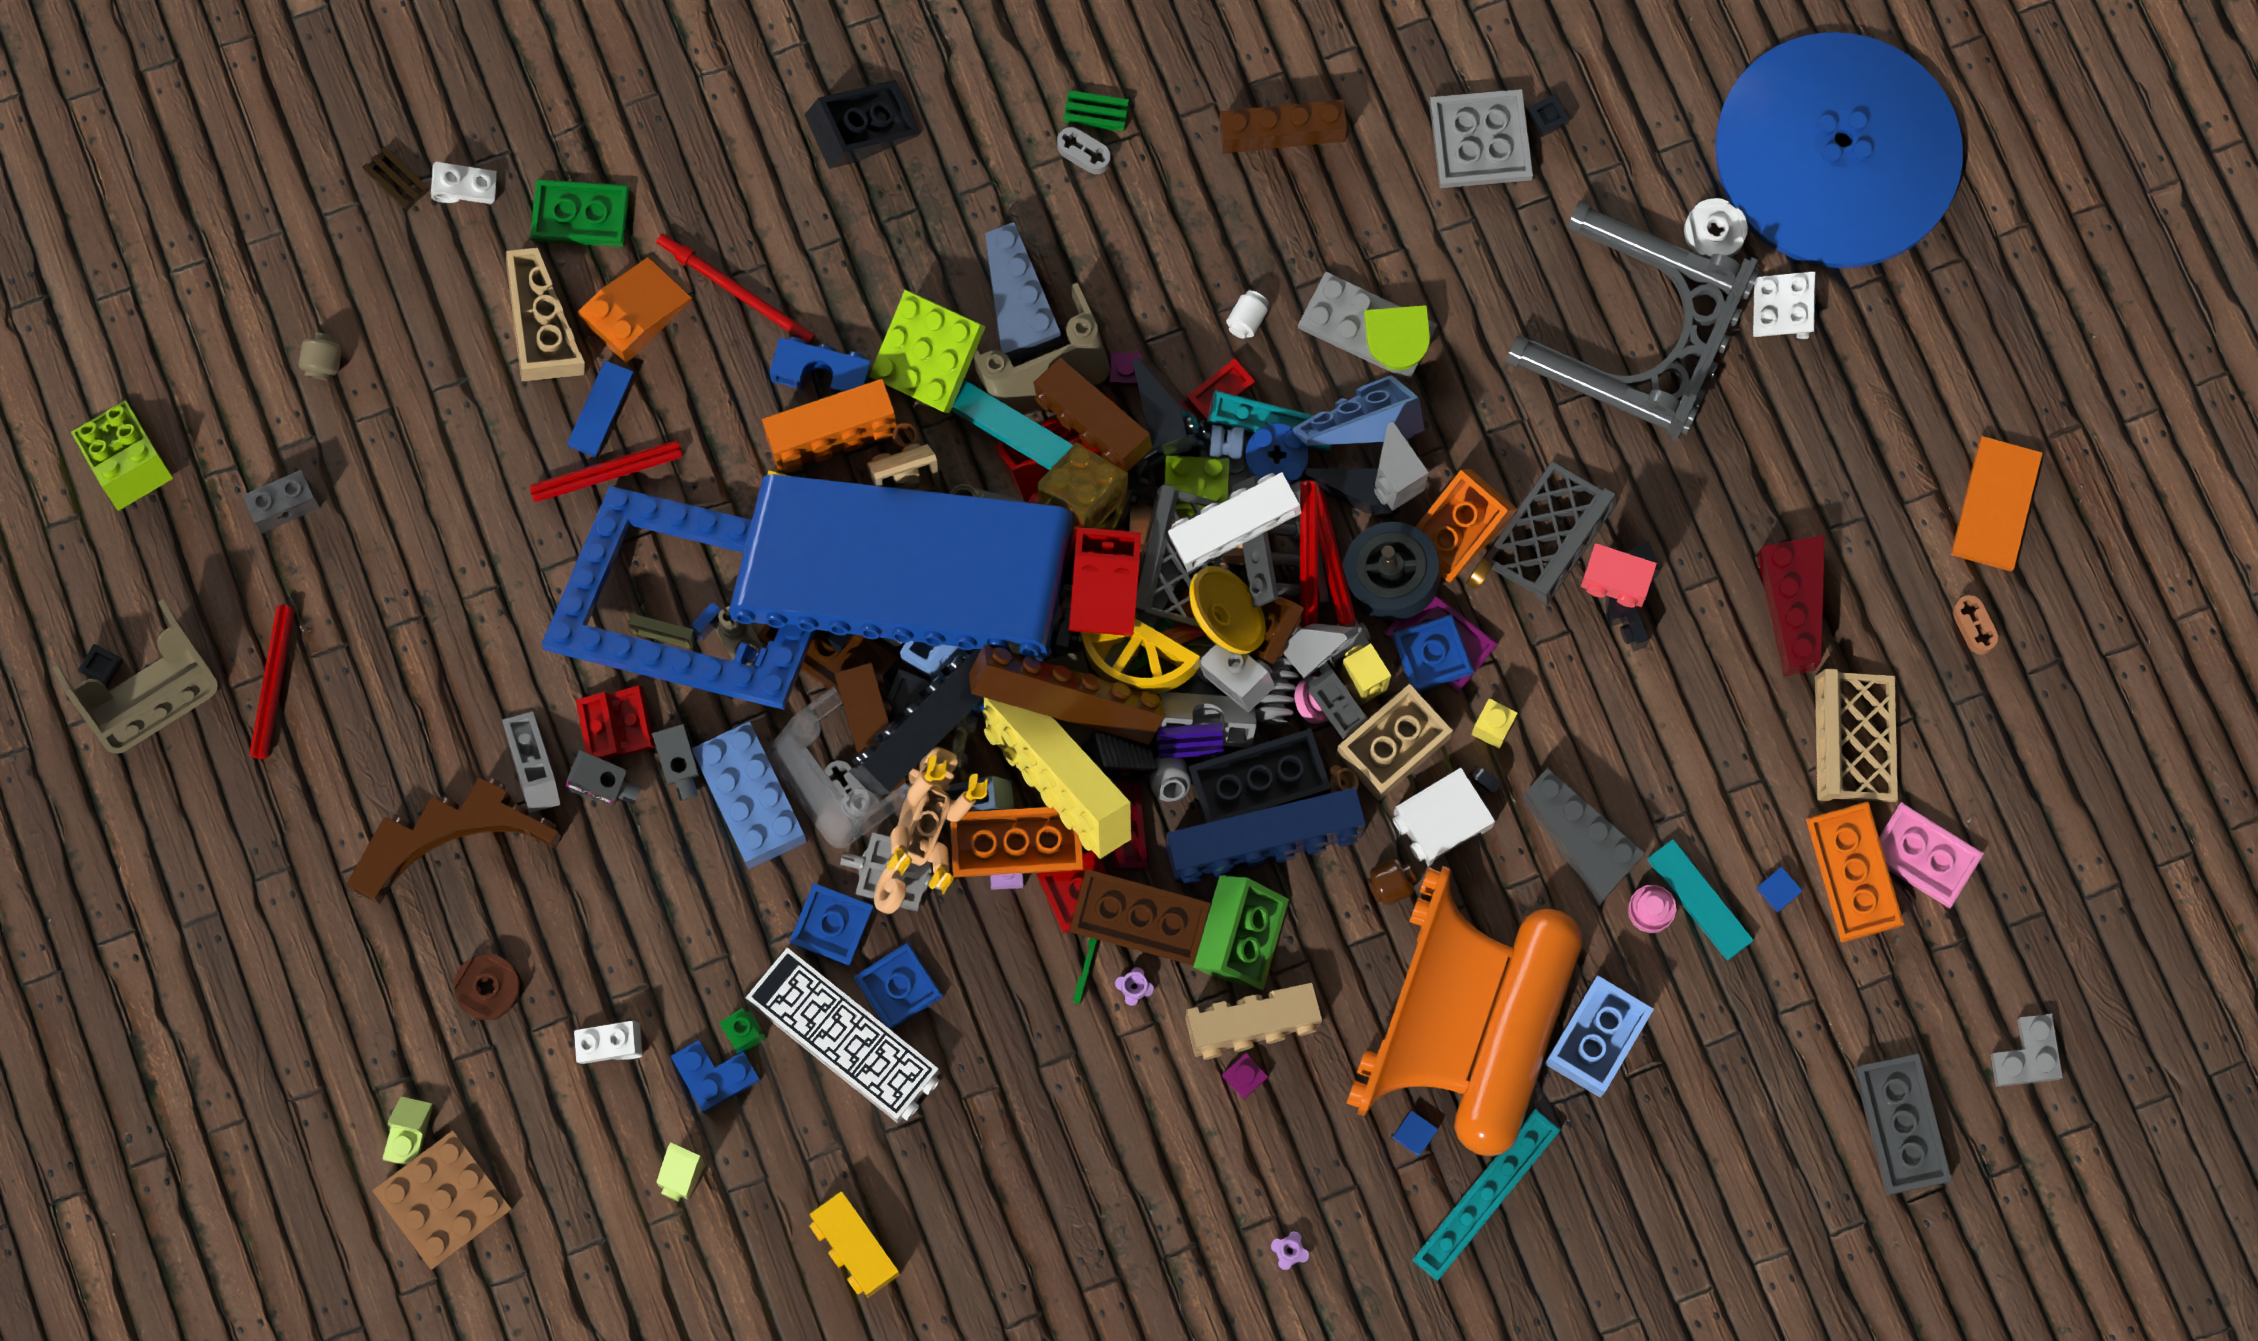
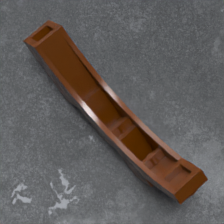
M478 777L460 811L458 810L459 805L446 797H442L441 801L431 797L413 830H411L413 825L400 817L395 816L394 820H391L384 816L349 878L347 886L352 891L380 905L393 883L411 864L427 852L449 841L478 833L512 832L529 835L556 849L561 836L555 830L557 825L543 817H540L537 821L527 816L528 811L515 803H511L510 807L507 806L511 797L505 791L507 787L505 784L489 777L488 781Z

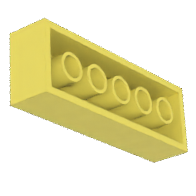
M984 698L983 715L986 724L984 733L988 741L992 745H998L1003 751L1006 761L1011 766L1016 765L1021 771L1025 782L1030 787L1034 786L1040 792L1044 803L1049 808L1053 807L1060 814L1063 824L1068 829H1073L1079 835V839L1086 850H1092L1101 859L1131 840L1130 801L1053 717Z

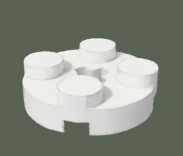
M1712 198L1698 203L1690 212L1684 225V236L1689 248L1693 250V253L1708 259L1713 254H1722L1731 258L1740 251L1747 236L1748 226L1743 212L1738 207L1736 209L1728 204L1729 202L1724 199ZM1712 223H1716L1718 228L1724 229L1719 236H1714L1708 232Z

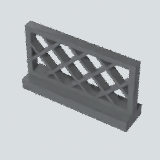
M1551 462L1485 559L1493 563L1492 570L1535 594L1537 600L1548 606L1616 507V495L1606 488L1604 490L1597 488L1558 464ZM1555 473L1566 480L1567 488L1549 492L1547 482ZM1545 488V492H1546V493H1541V494H1540V492L1542 491V489ZM1586 491L1594 496L1590 504L1579 507L1575 506L1573 493ZM1569 494L1572 508L1554 512L1551 498ZM1547 499L1550 513L1532 517L1530 507L1533 502ZM1527 513L1528 518H1523L1524 515ZM1578 513H1583L1578 519ZM1574 515L1576 523L1571 530L1558 532L1555 518ZM1552 519L1555 533L1537 537L1534 523ZM1530 524L1533 538L1514 541L1513 531L1515 528ZM1510 537L1511 543H1506ZM1561 538H1565V540H1564L1563 543L1561 544L1560 539H1561ZM1557 540L1558 550L1556 553L1541 557L1538 543ZM1534 544L1537 558L1519 562L1516 548ZM1513 549L1516 563L1501 565L1494 561L1500 551ZM1543 563H1548L1544 569ZM1539 565L1541 575L1533 584L1523 578L1521 568ZM1517 569L1518 574H1516L1515 572H1513V571H1511V570Z
M1163 484L1156 492L1139 562L1135 613H1144L1201 629L1196 619L1187 617L1181 607L1182 604L1190 600V597L1178 602L1169 586L1183 578L1190 589L1191 579L1188 575L1200 567H1208L1207 563L1212 560V566L1220 567L1222 555L1187 572L1176 556L1178 555L1177 551L1174 552L1167 541L1168 531L1173 529L1171 528L1173 519L1175 522L1180 520L1175 511L1177 499L1190 503L1196 514L1189 517V519L1201 514L1197 505L1206 507L1212 503H1218L1219 505L1221 502L1177 491L1175 487ZM1166 549L1169 553V556L1163 559ZM1172 558L1181 575L1167 583L1160 569L1164 562ZM1159 580L1162 586L1156 589ZM1163 589L1173 603V606L1165 611L1152 608L1154 595ZM1176 608V610L1178 611L1179 615H1178V614L1171 613L1170 611H1172V610H1174V609Z

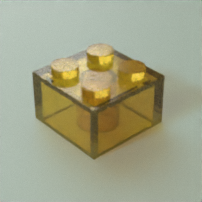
M1076 442L1038 482V504L1059 506L1071 511L1074 515L1075 529L1077 527L1097 529L1126 498L1128 473Z

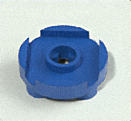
M1273 423L1260 428L1250 437L1244 449V461L1246 468L1253 476H1258L1261 479L1268 474L1274 473L1277 475L1282 472L1288 484L1298 479L1306 468L1308 449L1307 445L1294 434L1292 427ZM1274 446L1279 447L1280 452H1284V458L1279 460V464H1274L1273 458H1268V452L1273 451Z

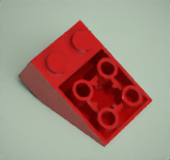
M1077 527L1069 631L1133 636L1141 532Z

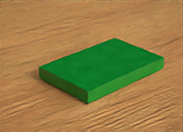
M536 179L530 232L531 241L624 248L630 194L629 185Z

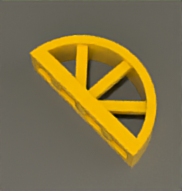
M1136 618L1133 636L1081 632L1084 651L1090 665L1102 679L1110 682H1120L1134 689L1161 694L1185 683L1200 667L1199 655ZM1122 637L1131 639L1113 667H1110L1103 661L1093 646L1096 643ZM1139 645L1146 648L1152 678L1132 677L1122 673ZM1158 656L1178 668L1162 675Z

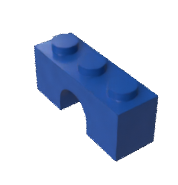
M797 337L779 338L769 373L771 382L802 389L804 380L810 372L815 370L827 371L833 377L830 386L832 396L867 384L872 370L871 361L867 360V357L860 353L849 352L847 355L836 352L835 348L828 345L820 344L818 347L807 345L806 341Z

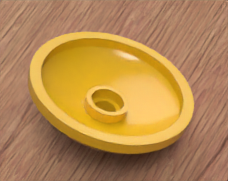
M1208 566L1197 572L1190 583L1189 597L1194 617L1204 633L1218 646L1234 653L1247 654L1257 649L1264 641L1266 624L1261 606L1258 608L1252 607L1249 587L1234 573L1218 566Z

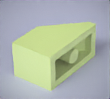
M670 1142L656 1182L659 1187L663 1188L661 1194L678 1202L681 1197L689 1200L706 1166L701 1156Z

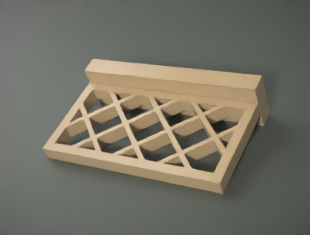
M1824 669L1815 676L1817 800L1898 801L1895 676L1840 673L1838 669ZM1840 681L1851 682L1859 691L1850 701L1841 693ZM1874 683L1886 684V698L1880 703L1867 690ZM1861 695L1874 707L1866 717L1853 705ZM1847 709L1860 722L1851 732L1841 723V715ZM1877 711L1886 719L1887 728L1881 734L1868 721ZM1862 726L1875 738L1866 749L1853 736ZM1847 741L1861 753L1852 763L1842 755V746ZM1878 742L1887 751V760L1882 765L1869 753ZM1863 757L1876 769L1867 780L1854 767ZM1848 772L1861 784L1855 791H1843L1842 777ZM1878 774L1888 782V793H1878L1870 784Z

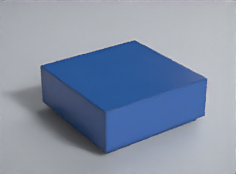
M714 603L710 604L692 624L695 635L702 641L714 629L713 625L719 622L718 615L721 609Z
M1782 867L1756 888L1777 913L1803 891Z
M1411 1110L1392 1139L1419 1157L1438 1129Z

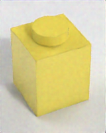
M1489 698L1471 735L1500 749L1514 723L1517 712Z

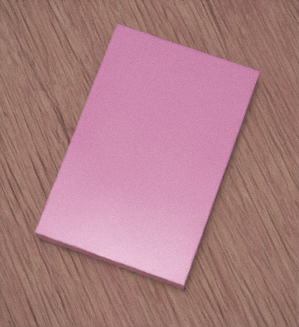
M1902 802L1898 805L1879 836L1888 870L1949 909L1984 855L1983 852Z

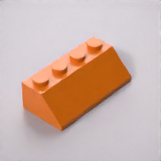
M1053 807L967 812L957 822L950 821L953 878L1083 870L1082 844L1079 835L1073 829H1068L1063 824L1060 814Z

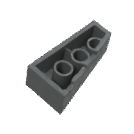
M1548 768L1525 792L1522 800L1545 833H1548L1557 846L1556 849L1563 858L1565 857L1582 885L1584 884L1591 894L1592 900L1599 907L1640 862L1645 853Z

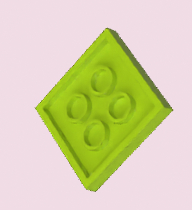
M904 290L869 377L875 380L882 379L885 385L950 414L986 326L911 291Z

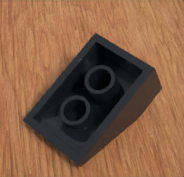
M896 80L819 97L804 115L829 169L858 162L913 139L920 134Z
M1140 358L1132 359L1152 448L1167 456L1186 457L1210 449L1208 438L1211 437L1207 422L1203 420L1162 370Z

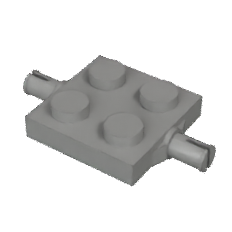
M872 832L869 846L862 857L843 852L840 865L859 869V882L855 893L857 897L874 901L878 880L893 856L889 836ZM926 862L921 866L911 863L904 875L897 877L906 885V895L900 906L901 908L919 911L923 894L927 891L928 883L933 877L931 862Z

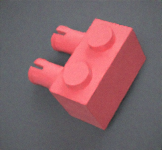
M1595 543L1580 587L1587 589V593L1602 598L1606 595L1615 598L1619 604L1626 607H1642L1657 563Z

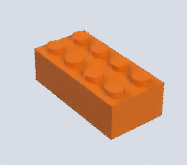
M882 379L762 419L766 439L778 472L785 470V472L798 470L803 466V463L815 460V462L825 461L831 458L833 453L845 450V452L855 451L863 446L862 443L875 440V442L887 440L892 437L896 427L895 413Z

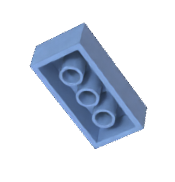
M750 721L691 748L748 870L806 843L805 835Z

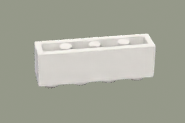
M1282 472L1277 475L1274 473L1268 474L1258 480V485L1248 490L1241 488L1233 492L1229 496V500L1219 505L1218 503H1212L1204 507L1200 511V515L1192 519L1188 517L1180 519L1172 525L1173 529L1169 530L1168 534L1187 572L1301 514L1300 504Z

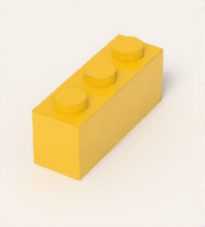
M842 1191L809 1214L814 1221L809 1227L819 1241L826 1238L833 1249L828 1251V1254L838 1268L845 1265L851 1276L847 1278V1281L857 1295L864 1292L867 1298H869L900 1276L895 1265Z

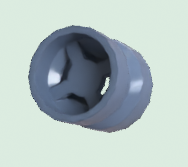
M1213 425L1210 456L1220 457L1224 454L1234 459H1241L1244 428L1234 427L1232 430H1225L1222 426Z

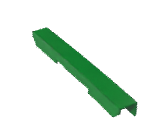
M1089 938V951L1085 960L1082 977L1079 976L1072 1003L1080 1004L1097 943L1096 939Z

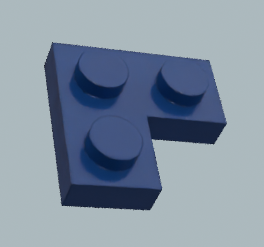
M698 1040L671 1056L703 1114L760 1082L744 1052L714 1067Z

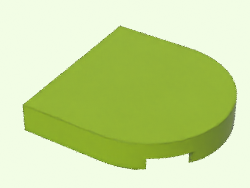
M1427 305L1364 310L1368 351L1385 368L1396 371L1407 370L1414 367L1425 356L1430 342Z

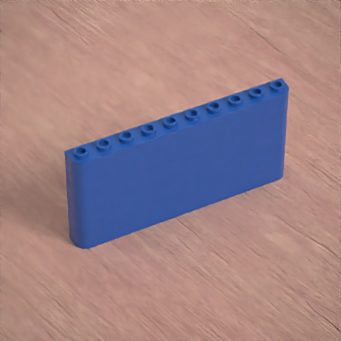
M775 474L766 475L762 478L729 608L731 620H736L742 624H751L752 622L768 624L775 628H782L786 624L797 625L799 629L808 632L815 630L830 631L836 635L855 634L862 635L868 639L881 637L894 639L901 643L915 641L936 647L941 645L957 646L963 650L982 649L984 645H988L994 648H1004L1011 653L1021 654L1025 657H1047L1075 528L1074 515L1068 509L1059 506Z

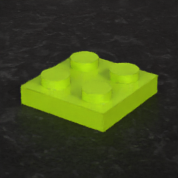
M1166 456L1165 485L1175 487L1177 491L1221 503L1228 500L1229 458ZM1177 499L1175 511L1178 516H1192L1196 514L1189 502ZM1197 505L1200 511L1204 508V506Z

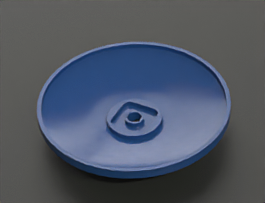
M1831 32L1806 35L1780 44L1760 56L1740 75L1724 102L1715 135V158L1719 179L1729 203L1737 209L1738 207L1743 212L1748 228L1763 242L1782 254L1808 264L1829 268H1858L1881 263L1903 254L1917 245L1935 228L1947 211L1956 193L1962 170L1963 145L1958 119L1951 102L1936 79L1921 64L1908 54L1883 41L1852 33ZM1839 134L1848 136L1851 140V145L1848 147L1839 146L1835 141V136Z

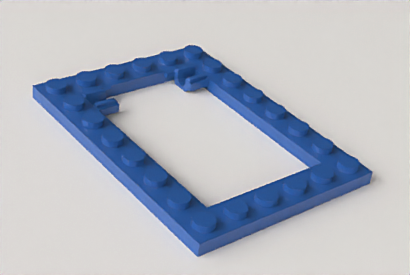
M609 486L541 645L545 651L784 710L815 631H803L797 625L786 624L784 627L779 628L774 642L769 641L767 648L761 647L760 651H755L749 644L740 642L734 660L729 661L587 626L629 526L744 553L752 521L751 519ZM749 662V663H753V664H755V665H754V666H749V665H746V663Z

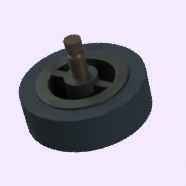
M1384 522L1371 526L1353 540L1345 555L1344 575L1350 596L1362 611L1372 617L1395 621L1415 616L1433 601L1439 590L1441 568L1437 550L1431 539L1423 531L1410 524Z

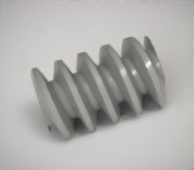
M1285 657L1277 659L1274 665L1264 661L1272 670L1270 676L1275 687L1256 705L1258 708L1255 710L1256 720L1274 727L1291 726L1292 723L1283 720V718L1293 715V711L1285 708V704L1295 703V699L1288 696L1287 692L1295 691L1296 686L1288 682L1292 679H1298L1299 674L1290 671V668L1294 666Z

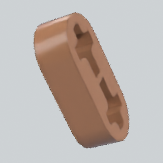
M1971 595L1960 598L1953 607V617L1968 647L1976 654L1983 655L1989 653L1998 642V634L1980 599ZM1964 604L1968 608H1975L1976 611L1972 614L1974 623L1969 614L1963 615L1961 613ZM1976 627H1978L1982 636H1989L1990 639L1986 643L1987 646L1983 642H1976L1975 639L1979 635Z

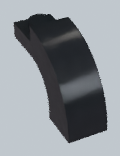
M1648 540L1633 548L1627 554L1657 563L1652 577L1654 579L1659 574L1660 566ZM1606 596L1605 607L1609 626L1612 627L1622 623L1623 626L1620 627L1622 638L1626 645L1631 644L1633 652L1645 648L1649 638L1636 606L1634 608L1626 607L1619 604L1617 599Z

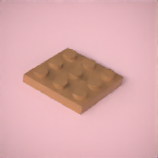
M453 1130L372 1190L431 1270L512 1210Z

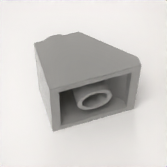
M1392 421L1387 424L1374 492L1383 505L1388 504L1393 511L1424 491L1429 472Z

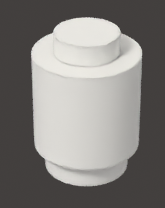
M1251 290L1247 291L1245 295H1241L1226 320L1229 331L1238 338L1253 337L1268 312V300L1260 293Z

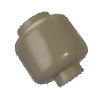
M314 333V338H307L302 341L299 368L305 371L306 377L329 380L330 376L336 375L339 371L342 354L341 345L333 342L332 335Z

